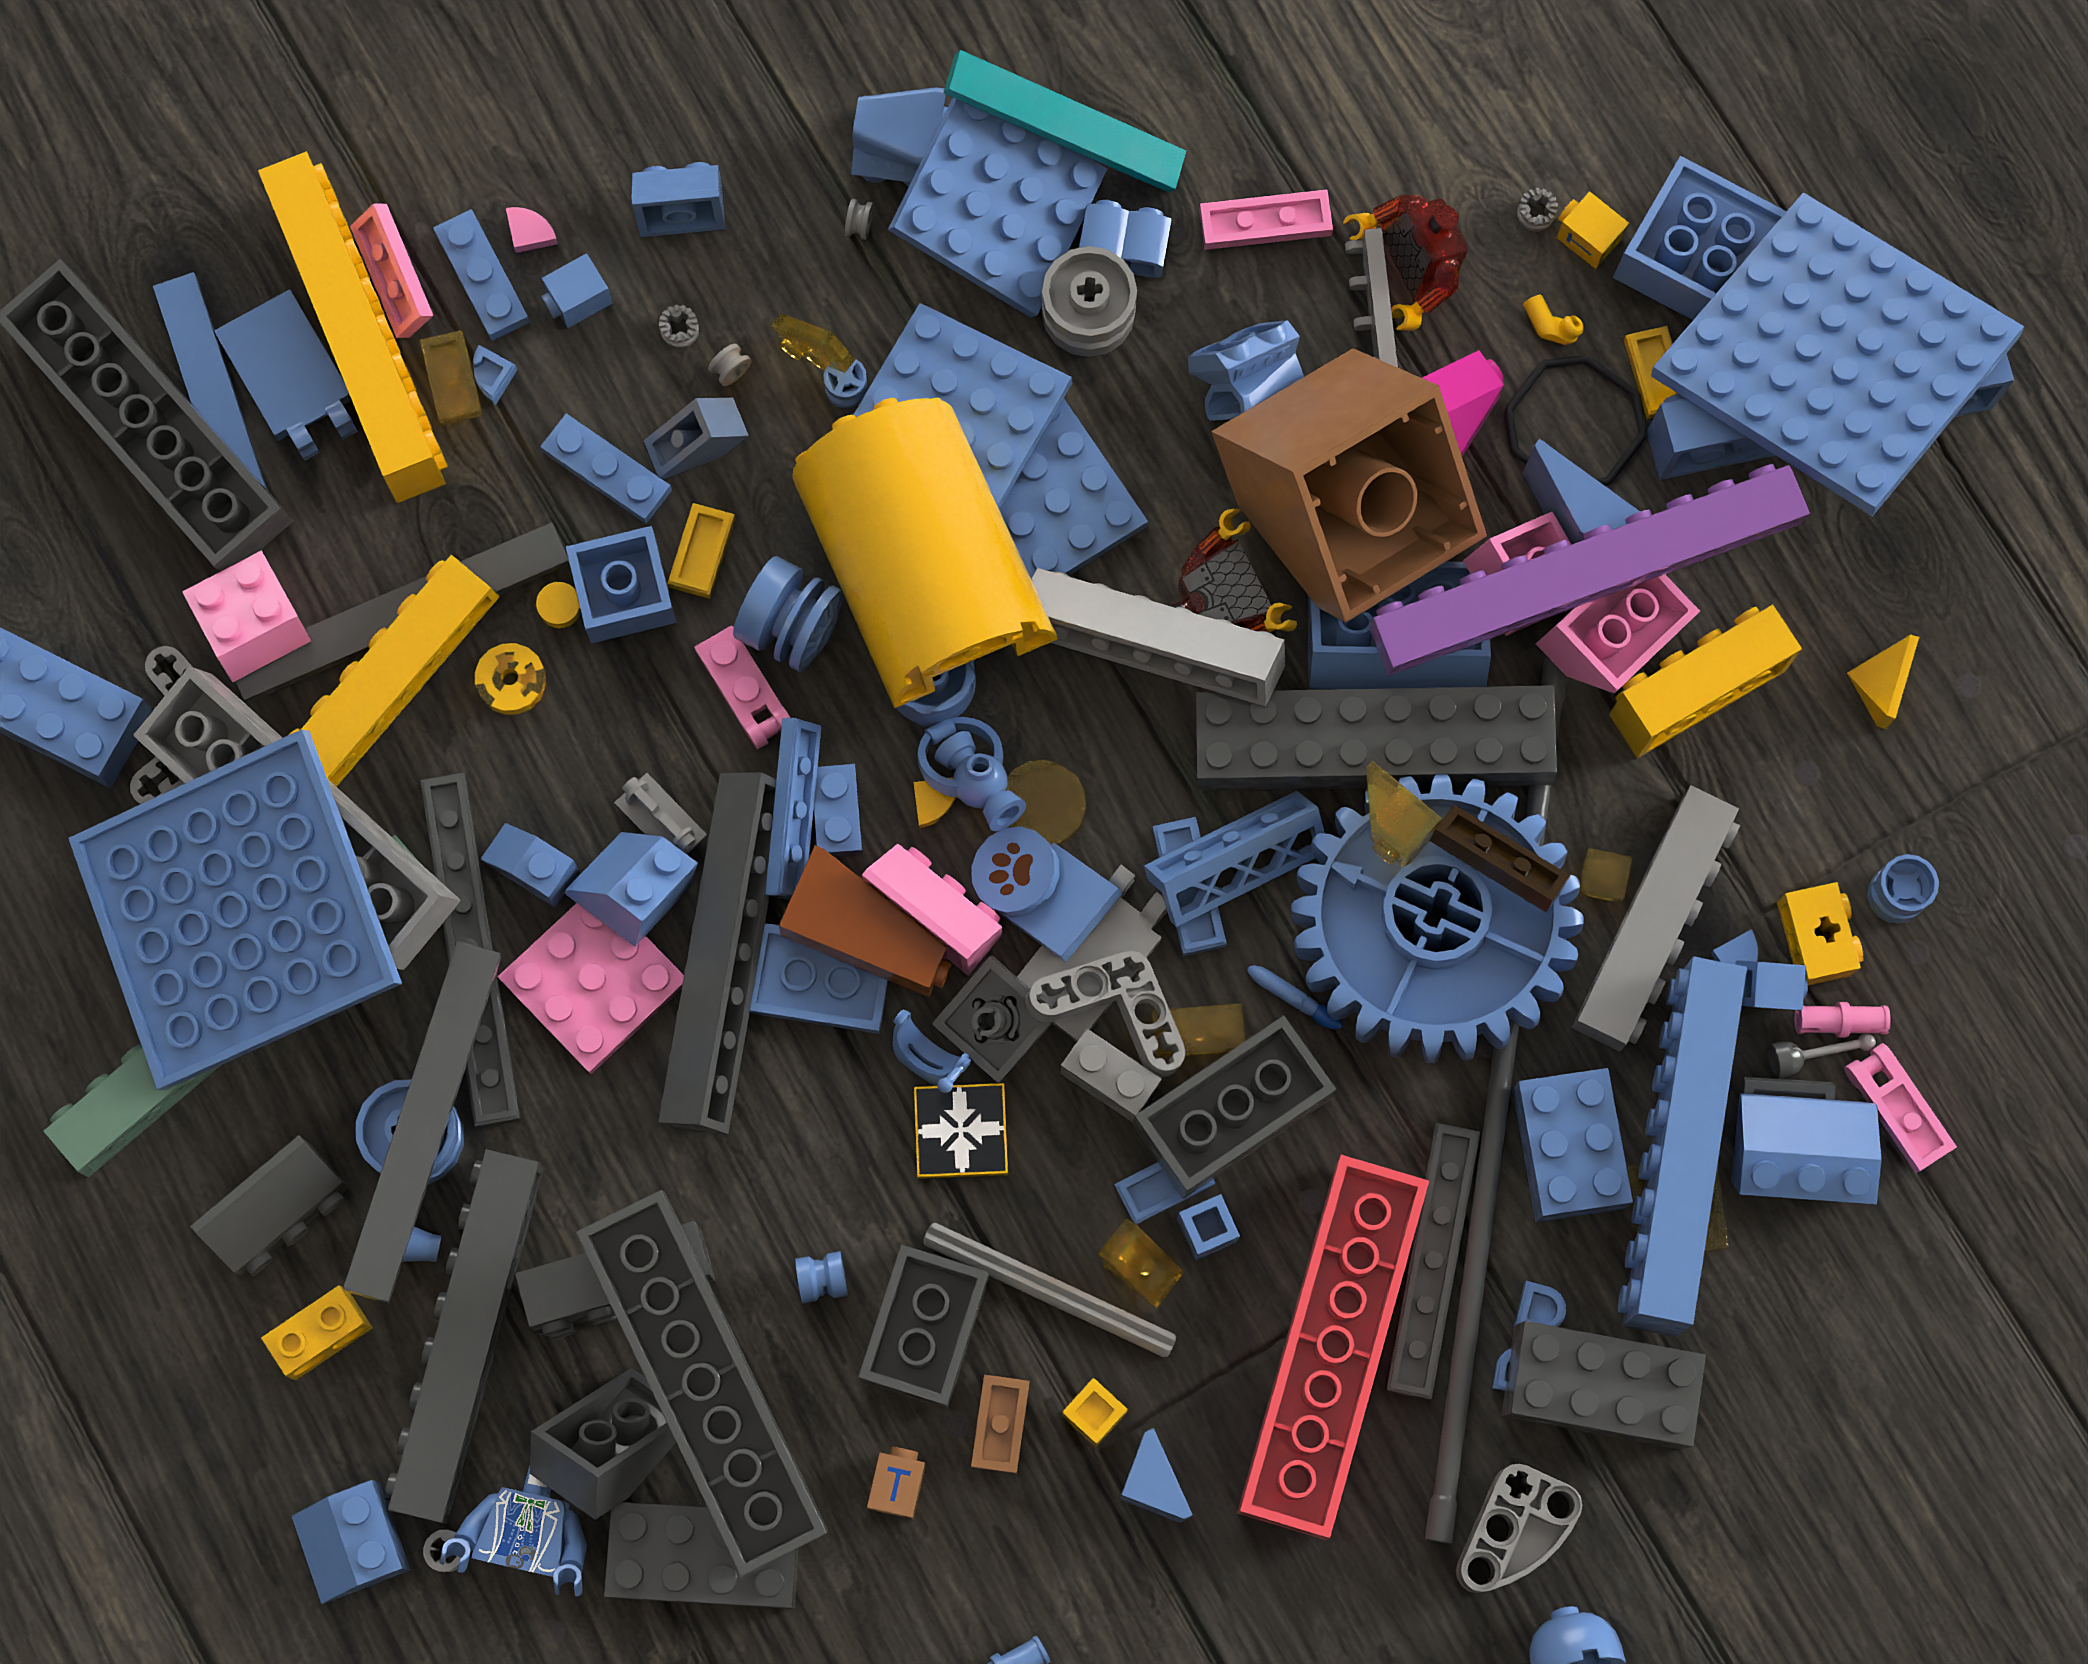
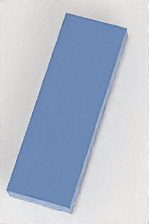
M1196 817L1152 827L1159 858L1201 838ZM1191 886L1177 893L1176 897L1179 907L1182 908L1192 903L1199 888ZM1218 907L1176 927L1183 957L1224 948L1227 945Z

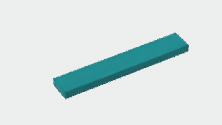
M959 50L954 54L944 94L1168 193L1176 189L1186 150L965 51Z

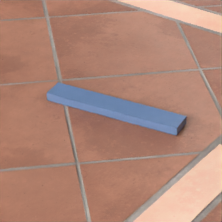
M192 272L154 285L156 298L191 404L267 489L197 276Z

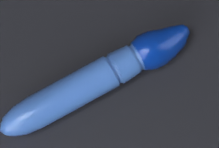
M1252 965L1248 967L1247 971L1250 977L1257 984L1297 1010L1299 1009L1302 1013L1311 1016L1318 1025L1332 1030L1342 1028L1343 1024L1340 1020H1332L1327 1015L1326 1005L1318 1004L1317 1001L1307 996L1306 993L1261 966Z

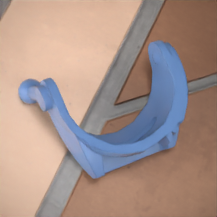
M904 1009L901 1010L893 1021L896 1025L893 1031L892 1045L896 1058L928 1083L938 1086L941 1092H950L953 1088V1082L970 1064L969 1055L964 1053L961 1057H958L941 1049L924 1036L911 1020V1013Z

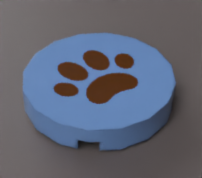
M1020 826L1004 828L989 836L977 850L971 866L972 884L978 897L995 912L1008 916L1025 915L1038 909L1036 906L1041 904L1043 900L1047 901L1054 893L1060 877L1059 858L1051 844L1035 830Z

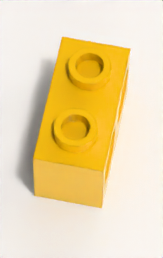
M338 1285L261 1337L284 1375L297 1380L373 1329L351 1293L345 1292L343 1287Z

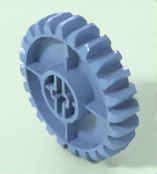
M1436 774L1432 781L1431 791L1427 794L1420 793L1417 783L1411 776L1401 777L1398 784L1397 800L1391 802L1376 787L1366 790V815L1362 817L1355 810L1347 807H1342L1335 812V823L1340 838L1331 834H1317L1312 840V851L1319 864L1302 865L1297 872L1298 886L1309 896H1303L1291 904V919L1299 926L1307 928V930H1304L1295 938L1294 951L1299 959L1307 961L1318 960L1312 965L1306 975V984L1309 990L1324 992L1335 988L1328 1001L1327 1015L1332 1020L1337 1021L1348 1017L1354 1012L1358 1013L1355 1038L1361 1043H1366L1373 1039L1381 1029L1389 1032L1388 1054L1395 1058L1400 1057L1406 1051L1411 1040L1420 1041L1424 1061L1433 1064L1437 1062L1441 1054L1443 1042L1452 1041L1456 1053L1464 1061L1474 1058L1477 1035L1483 1034L1488 1042L1497 1049L1507 1047L1510 1039L1508 1019L1527 1029H1533L1537 1026L1540 1020V1010L1534 998L1544 1002L1558 1001L1564 987L1563 982L1554 971L1562 972L1573 969L1579 955L1577 949L1569 941L1565 940L1578 935L1582 931L1584 924L1582 913L1566 906L1579 893L1580 883L1576 876L1570 875L1562 892L1548 911L1544 912L1429 841L1436 827L1450 809L1456 805L1560 869L1563 866L1568 851L1562 843H1549L1538 846L1546 824L1544 818L1537 814L1517 823L1514 820L1518 798L1507 792L1500 796L1492 806L1484 803L1485 783L1479 779H1472L1467 784L1462 796L1453 794L1452 783L1448 774ZM1460 893L1470 900L1474 908L1459 902ZM1439 908L1447 912L1446 920L1441 918L1437 928L1428 926L1426 924L1427 916L1432 917L1435 909ZM1397 926L1414 933L1413 942L1415 945L1403 937ZM1442 946L1450 949L1449 951L1440 952Z

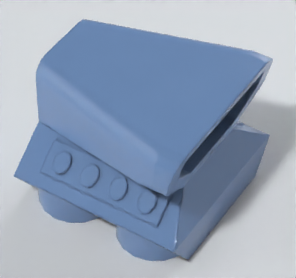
M934 87L859 97L853 127L854 150L851 174L860 175L866 181L872 183H880L889 179L903 181L909 186L948 108L944 106L946 94L943 92L945 88Z
M1288 320L1259 323L1233 333L1228 338L1205 346L1188 356L1189 373L1211 384L1205 397L1206 415L1210 421L1231 420L1304 377L1296 356L1300 336Z

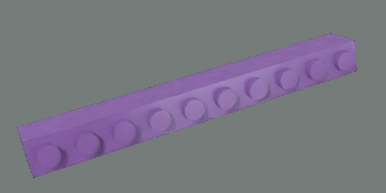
M1774 464L1763 466L1749 473L1750 479L1736 485L1733 479L1722 481L1708 488L1709 494L1693 500L1691 494L1679 497L1666 504L1668 510L1652 515L1650 509L1638 512L1626 518L1625 522L1627 525L1611 530L1609 525H1603L1585 533V540L1569 545L1568 540H1562L1545 547L1542 550L1544 555L1529 561L1526 555L1518 556L1501 564L1502 570L1486 576L1484 570L1477 571L1460 579L1461 585L1445 591L1443 586H1437L1418 595L1419 601L1403 606L1401 601H1396L1376 610L1378 616L1373 617L1369 629L1387 675L1396 674L1800 525L1810 515V512L1791 466L1787 465L1777 470Z

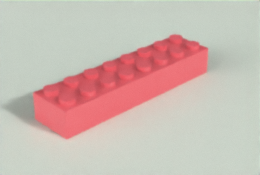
M1340 1155L1337 1160L1237 1514L1319 1539L1327 1540L1330 1538L1429 1184L1428 1180L1344 1155Z

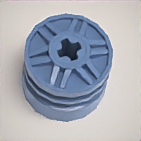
M775 556L766 563L749 589L736 618L733 636L735 639L758 651L764 650L776 637L774 659L783 662L790 656V668L803 672L828 642L837 623L844 594L842 589L834 585L829 586L823 592L824 580L819 577L813 578L801 591L803 569Z

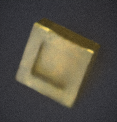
M1588 848L1585 853L1578 894L1622 903L1625 897L1632 857Z

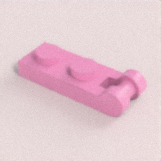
M731 625L694 648L756 750L768 744V738L781 731L782 718H790V716L781 705L744 643L734 638V627ZM767 709L771 717L757 724L753 716Z
M1884 1043L1870 1050L1871 1056L1861 1062L1854 1060L1844 1067L1848 1079L1859 1089L1866 1101L1877 1104L1878 1119L1915 1173L1957 1148L1897 1058ZM1882 1071L1890 1081L1879 1088L1872 1076Z

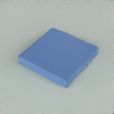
M1053 843L1051 846L1059 858L1060 877L1054 893L1047 901L1043 900L1041 904L1036 906L1038 909L1029 914L1018 916L1001 915L1066 963L1121 897L1122 893L1115 885L1056 843Z

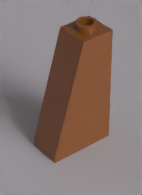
M814 846L779 924L781 936L927 997H930L934 986L942 988L952 963L946 961L947 947L824 848Z

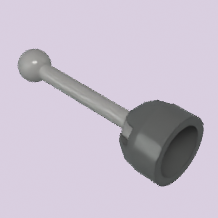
M1864 1033L1857 1040L1801 1051L1793 1042L1782 1041L1772 1043L1767 1047L1768 1065L1775 1079L1791 1077L1801 1070L1806 1059L1858 1048L1870 1051L1875 1047L1876 1040L1873 1035Z

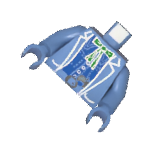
M529 1465L523 1492L502 1487L499 1493L489 1494L465 1518L454 1538L444 1543L440 1564L444 1565L445 1560L449 1556H458L461 1559L457 1572L462 1573L467 1569L470 1552L473 1551L471 1557L473 1559L553 1577L556 1595L560 1594L559 1589L562 1584L572 1582L574 1583L575 1596H579L583 1591L581 1573L587 1550V1541L579 1517L570 1510V1504L550 1498L552 1489L530 1474Z

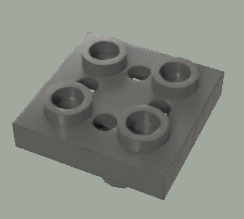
M989 956L934 1020L932 1025L961 1051L968 1054L969 1058L997 1083H1002L1053 1022L1037 1021L1029 1014L1025 1001L1030 988L994 956ZM1008 996H1013V997H1015V999H1016V1001H1017L1016 1006L1014 1005V1002H1013L1012 999H1007V1001H1006L1007 1005H1006V1004H1005L1006 998H1007ZM1040 997L1037 1000L1039 1004L1046 1003ZM977 998H982L985 1001L982 1007H980V1001L974 1003ZM1018 1030V1032H1019V1037H1018V1039H1016L1015 1041L1009 1039V1038H1014V1037L1016 1036V1033H1015V1032ZM984 1036L988 1037L984 1043L978 1041L983 1040Z

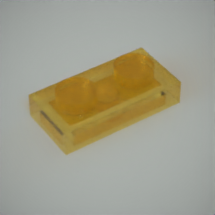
M782 313L771 325L772 329L782 339L779 343L781 348L797 360L805 357L823 370L831 367L844 373L855 361V358L830 331Z
M459 330L420 340L440 425L482 416V408L463 331Z
M1242 1003L1169 1009L1183 1041L1185 1055L1230 1052L1245 1042ZM1152 1010V1022L1155 1023L1157 1022L1158 1014L1156 1010ZM1160 1029L1157 1033L1154 1034L1158 1043V1049L1155 1052V1056H1172L1173 1054L1171 1050L1163 1051L1160 1047L1158 1038L1161 1035V1033L1164 1032L1163 1029Z

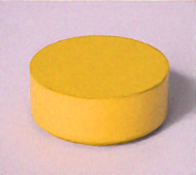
M550 583L537 596V611L544 623L551 627H568L576 622L581 614L577 592L567 583Z

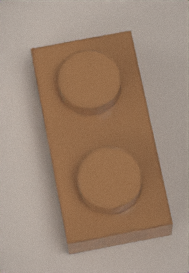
M984 1374L971 1468L1017 1474L1030 1381Z

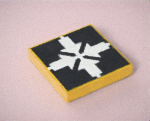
M1004 1083L953 1085L952 1090L948 1093L941 1092L938 1086L914 1087L918 1179L1008 1175Z

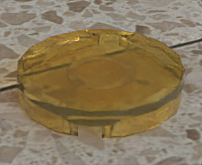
M1050 760L1029 761L1015 768L1008 775L1006 791H1012L1026 802V809L1021 817L1007 828L1020 826L1035 830L1051 845L1053 843L1060 845L1070 840L1081 827L1086 811L1085 791L1077 776L1069 769L1067 770L1065 767Z

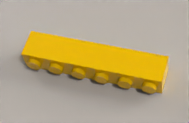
M451 555L446 561L441 560L432 567L427 574L426 585L417 595L411 594L402 602L397 610L399 616L388 629L384 627L372 637L368 644L370 650L359 662L354 661L345 668L339 678L341 683L330 696L324 695L312 707L310 711L312 717L302 729L310 731L325 775L336 787L500 597L490 586L454 556ZM297 728L293 730L290 734H293L299 731L300 729Z

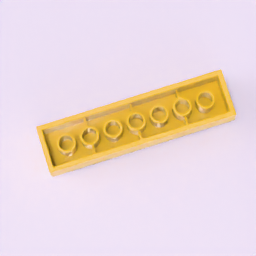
M306 151L258 170L378 466L397 503L445 485L446 483L440 470L447 468V463L432 432L428 417L421 405L414 383L402 359L397 342L385 318L383 308L371 284L366 267L354 243V238L322 163L313 166Z

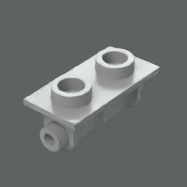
M648 773L639 780L636 777L631 778L622 788L625 793L614 802L645 835L663 836L685 854H688L708 836Z

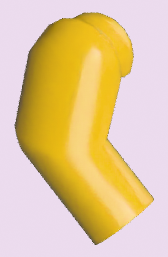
M1542 295L1531 297L1523 303L1540 338L1568 345L1576 342L1578 336L1582 334L1584 326L1577 316L1572 315L1565 318L1552 316Z

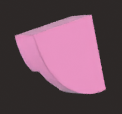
M506 208L516 253L558 244L551 225L541 215L525 208Z

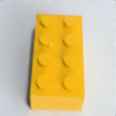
M1774 605L1767 607L1761 612L1757 607L1747 610L1734 620L1736 625L1725 633H1722L1719 628L1711 631L1697 641L1699 647L1689 654L1685 655L1680 650L1664 659L1659 664L1661 669L1653 675L1647 677L1645 672H1642L1622 686L1624 690L1615 697L1617 702L1609 716L1637 759L1786 671L1802 648Z

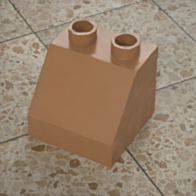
M1352 348L1211 431L1239 508L1315 605L1345 623L1487 537L1439 385Z

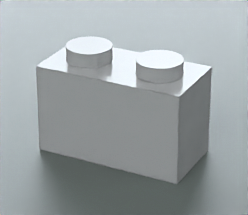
M1087 1028L1061 1064L1060 1074L1132 1123L1134 1116L1147 1107L1160 1088L1162 1080Z

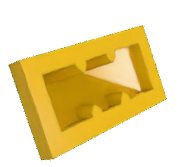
M1907 636L1847 672L1877 727L1886 729L1896 718L1919 637Z

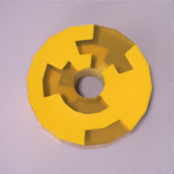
M517 643L500 644L489 649L480 658L475 670V686L482 701L493 711L504 715L521 714L532 709L541 700L546 689V672L539 657L528 647ZM509 673H515L518 675V680L515 684L506 685L503 683L504 677Z

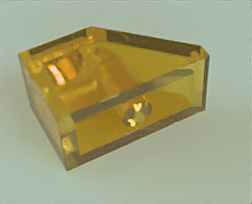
M1371 761L1366 767V787L1371 841L1375 843L1372 849L1388 864L1393 865L1395 862H1398L1404 867L1411 863L1428 844L1442 818L1380 766Z

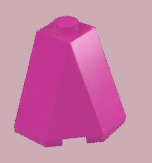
M1479 350L1422 377L1439 385L1462 457L1498 401L1504 386L1502 382L1504 378L1497 364L1491 359L1486 360Z

